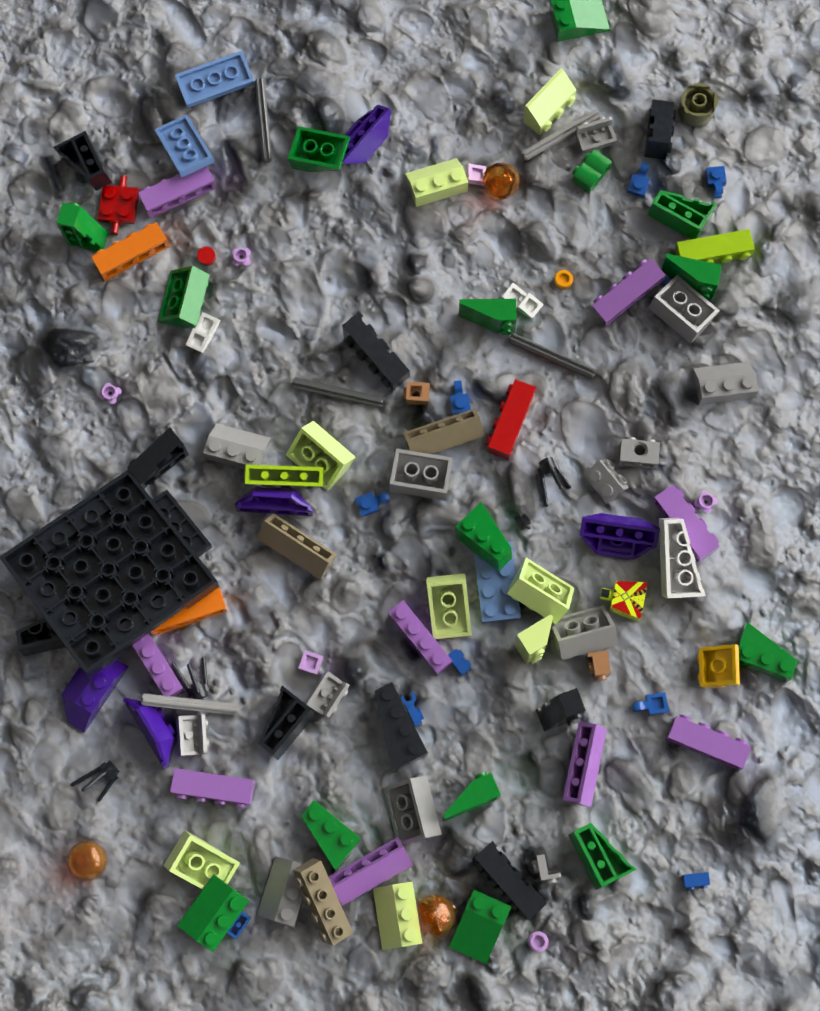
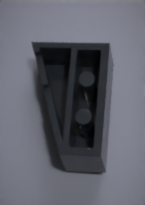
M652 99L644 157L666 160L667 153H671V137L674 134L672 121H675L676 117L674 102Z
M86 131L53 147L59 157L95 191L112 183L97 149Z
M169 427L141 455L133 459L127 468L145 489L189 454L183 442Z
M282 685L278 699L274 703L270 719L267 720L258 744L279 760L316 713Z
M577 688L555 696L549 700L550 704L545 703L542 705L543 707L536 709L544 732L566 723L568 726L577 724L586 711Z

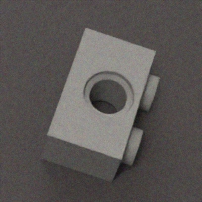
M634 437L621 439L618 466L656 469L659 464L660 442H655L654 439L636 440ZM641 449L644 455L639 456L634 450Z

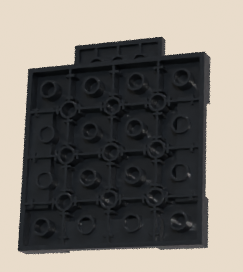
M129 470L0 556L4 566L89 679L121 657V652L185 607L189 609L219 587L218 581L199 559V556L212 548V544L168 490L152 499Z

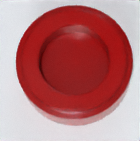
M205 246L198 250L197 258L200 264L210 266L215 262L216 254L211 247Z

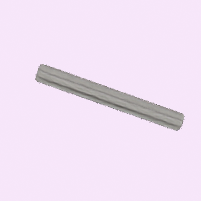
M591 111L521 152L523 159L529 160L576 133V127L581 123H591L601 118L599 111Z
M145 693L141 697V704L145 706L238 715L239 704Z

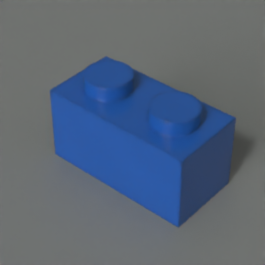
M456 648L448 654L452 660V665L461 677L471 670L472 664L468 659L465 660L461 650Z
M709 872L682 875L683 888H687V890H693L697 886L700 889L707 888V885H710Z
M242 911L227 933L237 939L251 919V916Z

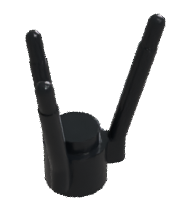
M552 457L541 460L539 462L540 468L537 470L540 475L545 507H548V497L544 474L546 477L553 476L559 489H562L563 487L556 474L558 473L569 489L571 488L570 483Z
M202 657L203 685L201 681H196L190 664H187V668L193 684L189 687L174 662L171 663L187 690L189 698L202 699L208 696L207 691H210L207 680L205 657Z
M109 760L107 763H102L96 769L72 782L71 786H75L99 772L100 774L84 786L81 791L85 792L102 777L106 781L110 779L97 799L100 802L112 784L118 779L117 774L120 771Z

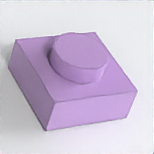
M468 164V183L484 186L486 183V166Z
M305 650L298 669L318 675L324 657Z

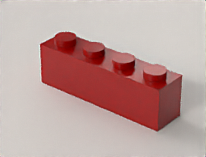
M516 379L513 385L509 384L506 391L508 398L506 401H502L499 409L502 413L500 418L496 417L492 427L495 429L493 435L489 434L485 444L488 446V453L509 460L535 395V386Z

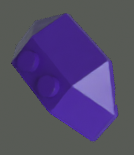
M376 105L373 110L365 113L353 124L345 134L350 136V140L342 163H366L371 158L373 153L388 137L390 108Z
M255 486L235 503L237 512L313 516V510L310 505L291 486Z
M599 513L582 517L579 536L595 554L634 560L657 547L660 528L640 518Z
M115 660L90 679L79 667L61 694L67 722L85 733L129 667L121 661Z
M123 699L164 769H167L170 765L176 742L173 736L176 732L170 723L167 725L163 719L166 715L162 708L145 706L141 704V701L134 699Z

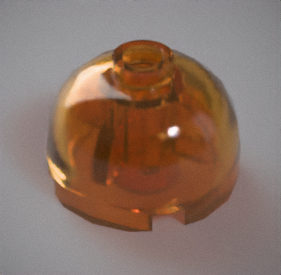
M501 162L487 167L483 174L482 183L485 185V192L489 197L495 200L510 198L517 192L520 177L512 165Z
M90 840L81 841L74 845L68 852L66 859L67 868L71 875L82 881H91L101 877L108 864L104 847Z
M432 894L419 900L422 902L418 904L419 913L424 925L429 924L431 928L429 933L434 937L447 933L455 923L456 907L454 903L446 897Z

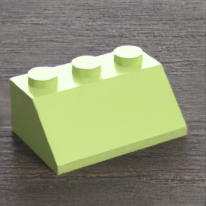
M562 68L525 105L523 123L538 135H541L543 131L547 132L552 126V122L555 119H559L563 115L564 109L567 106L570 107L576 100V89Z
M457 158L405 173L416 207L468 192V180L463 166Z
M314 421L300 429L285 454L298 466L323 467V488L327 491L344 475L355 459L353 454Z
M525 558L511 581L507 594L544 618L551 614L553 616L552 622L557 624L569 610L574 587L528 558Z
M551 614L517 634L514 645L526 664L530 662L535 664L542 659L553 620Z
M413 881L374 888L373 893L382 950L422 944Z

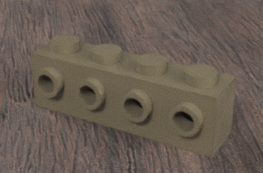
M475 408L403 433L409 451L427 454L440 453L445 449L458 447L462 443L475 441L485 436L480 416Z
M274 513L264 521L257 536V539L265 545L271 547L280 555L285 556L320 580L329 572L337 554Z
M313 858L293 870L295 874L294 881L303 892L302 899L311 910L310 917L319 928L318 935L322 942L333 946L353 934L322 861Z

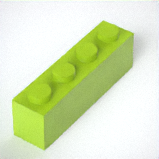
M750 229L677 242L675 247L677 256L710 263H729L734 259L746 260L752 256L755 250Z
M244 465V484L323 487V467Z

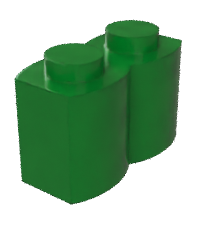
M595 149L591 153L588 152L583 158L584 163L581 166L577 165L572 172V182L589 194L606 175L612 165L610 159Z

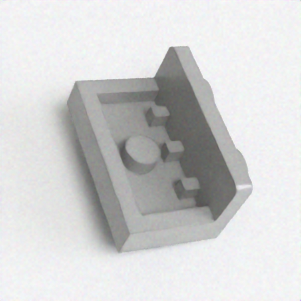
M601 117L594 122H584L576 127L575 136L582 154L594 149L597 150L617 144V139L611 125V117Z
M602 459L596 462L583 475L605 503L609 504L629 487L626 485V479L622 475H618L614 470L615 466L613 463Z
M325 670L305 701V704L323 717L329 718L337 711V705L347 695L350 685Z
M205 714L177 716L178 756H202L207 754L209 739L206 737L208 720L205 719Z
M545 854L534 857L535 861L531 862L533 874H537L538 882L543 881L544 885L556 883L557 879L561 877V873L548 875Z

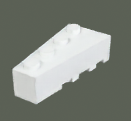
M659 519L662 596L665 598L706 596L695 564V557L690 547L684 519Z

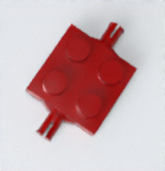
M120 175L119 185L102 188L97 217L99 222L112 224L110 234L116 236L118 235L119 225L135 224L139 200V188L127 187L128 177L125 175Z

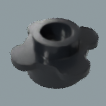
M518 512V516L514 519L522 531L526 528L531 529L529 526L531 521L528 516Z

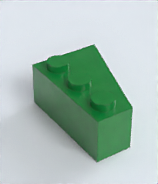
M660 190L653 200L647 215L690 239H696L713 215L717 203L712 202L708 204L700 202V199L694 198V200L683 198V195Z
M73 202L69 204L62 203L56 224L67 245L96 252L104 250L109 233L78 204Z
M482 502L455 526L456 539L498 572L512 559L511 546Z
M746 622L742 627L737 642L739 665L785 682L790 681L798 660L749 622Z
M314 800L301 815L333 868L337 871L362 839Z
M592 823L568 834L596 890L637 870L625 860L623 855L609 843Z

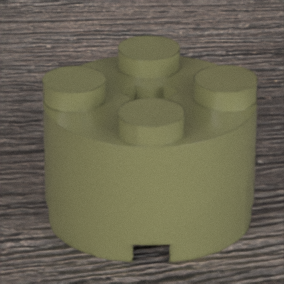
M695 83L690 85L682 93L678 112L681 121L691 126L707 125L713 118L718 104L717 94L706 84Z

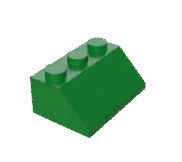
M194 266L171 270L157 322L183 328L197 326L210 274Z
M213 874L177 926L208 950L214 952L249 900Z

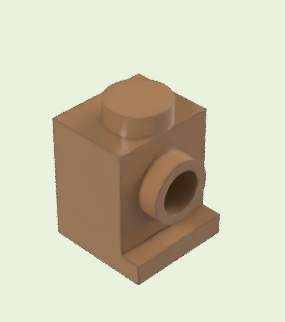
M407 382V388H403L402 399H406V404L429 407L430 383ZM417 393L419 397H414L413 394Z
M607 650L587 653L586 660H591V662H588L589 673L593 674L595 681L607 680V677L611 674Z

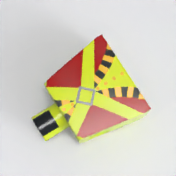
M616 581L613 590L602 588L600 599L611 601L609 611L639 622L648 583Z

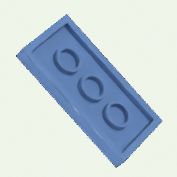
M242 51L175 74L187 108L255 84Z
M187 114L154 129L181 178L215 162Z
M473 552L482 623L521 619L519 601L514 600L507 594L510 583L515 576L513 553L512 559L498 572Z

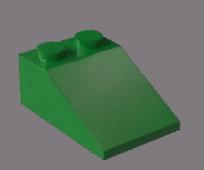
M602 0L550 1L549 12L558 42L610 31Z
M298 126L287 159L292 169L306 172L340 171L350 136Z
M666 253L661 270L671 279L676 275L680 276L708 300L713 298L718 287L722 265Z
M516 298L459 299V317L495 333L510 335L515 333Z
M485 771L475 775V780L468 785L444 813V822L500 798L501 794L492 773L487 774Z
M473 890L449 947L487 964L511 906Z

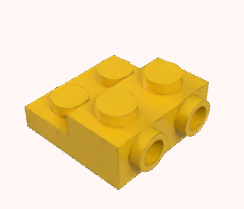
M738 645L699 647L697 662L699 664L698 682L700 687L708 689L740 685Z

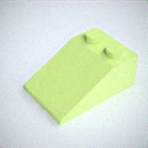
M465 573L427 577L433 638L443 639L472 636Z
M184 830L164 866L173 874L203 889L213 874L228 884L240 862Z

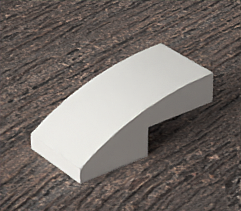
M514 283L509 286L501 299L516 298V310L531 319L543 306V303L532 294H526Z
M202 312L195 329H192L186 346L203 353L221 320Z

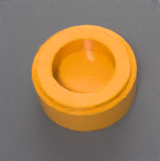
M560 270L555 274L554 284L557 288L565 290L572 285L573 276L569 271Z

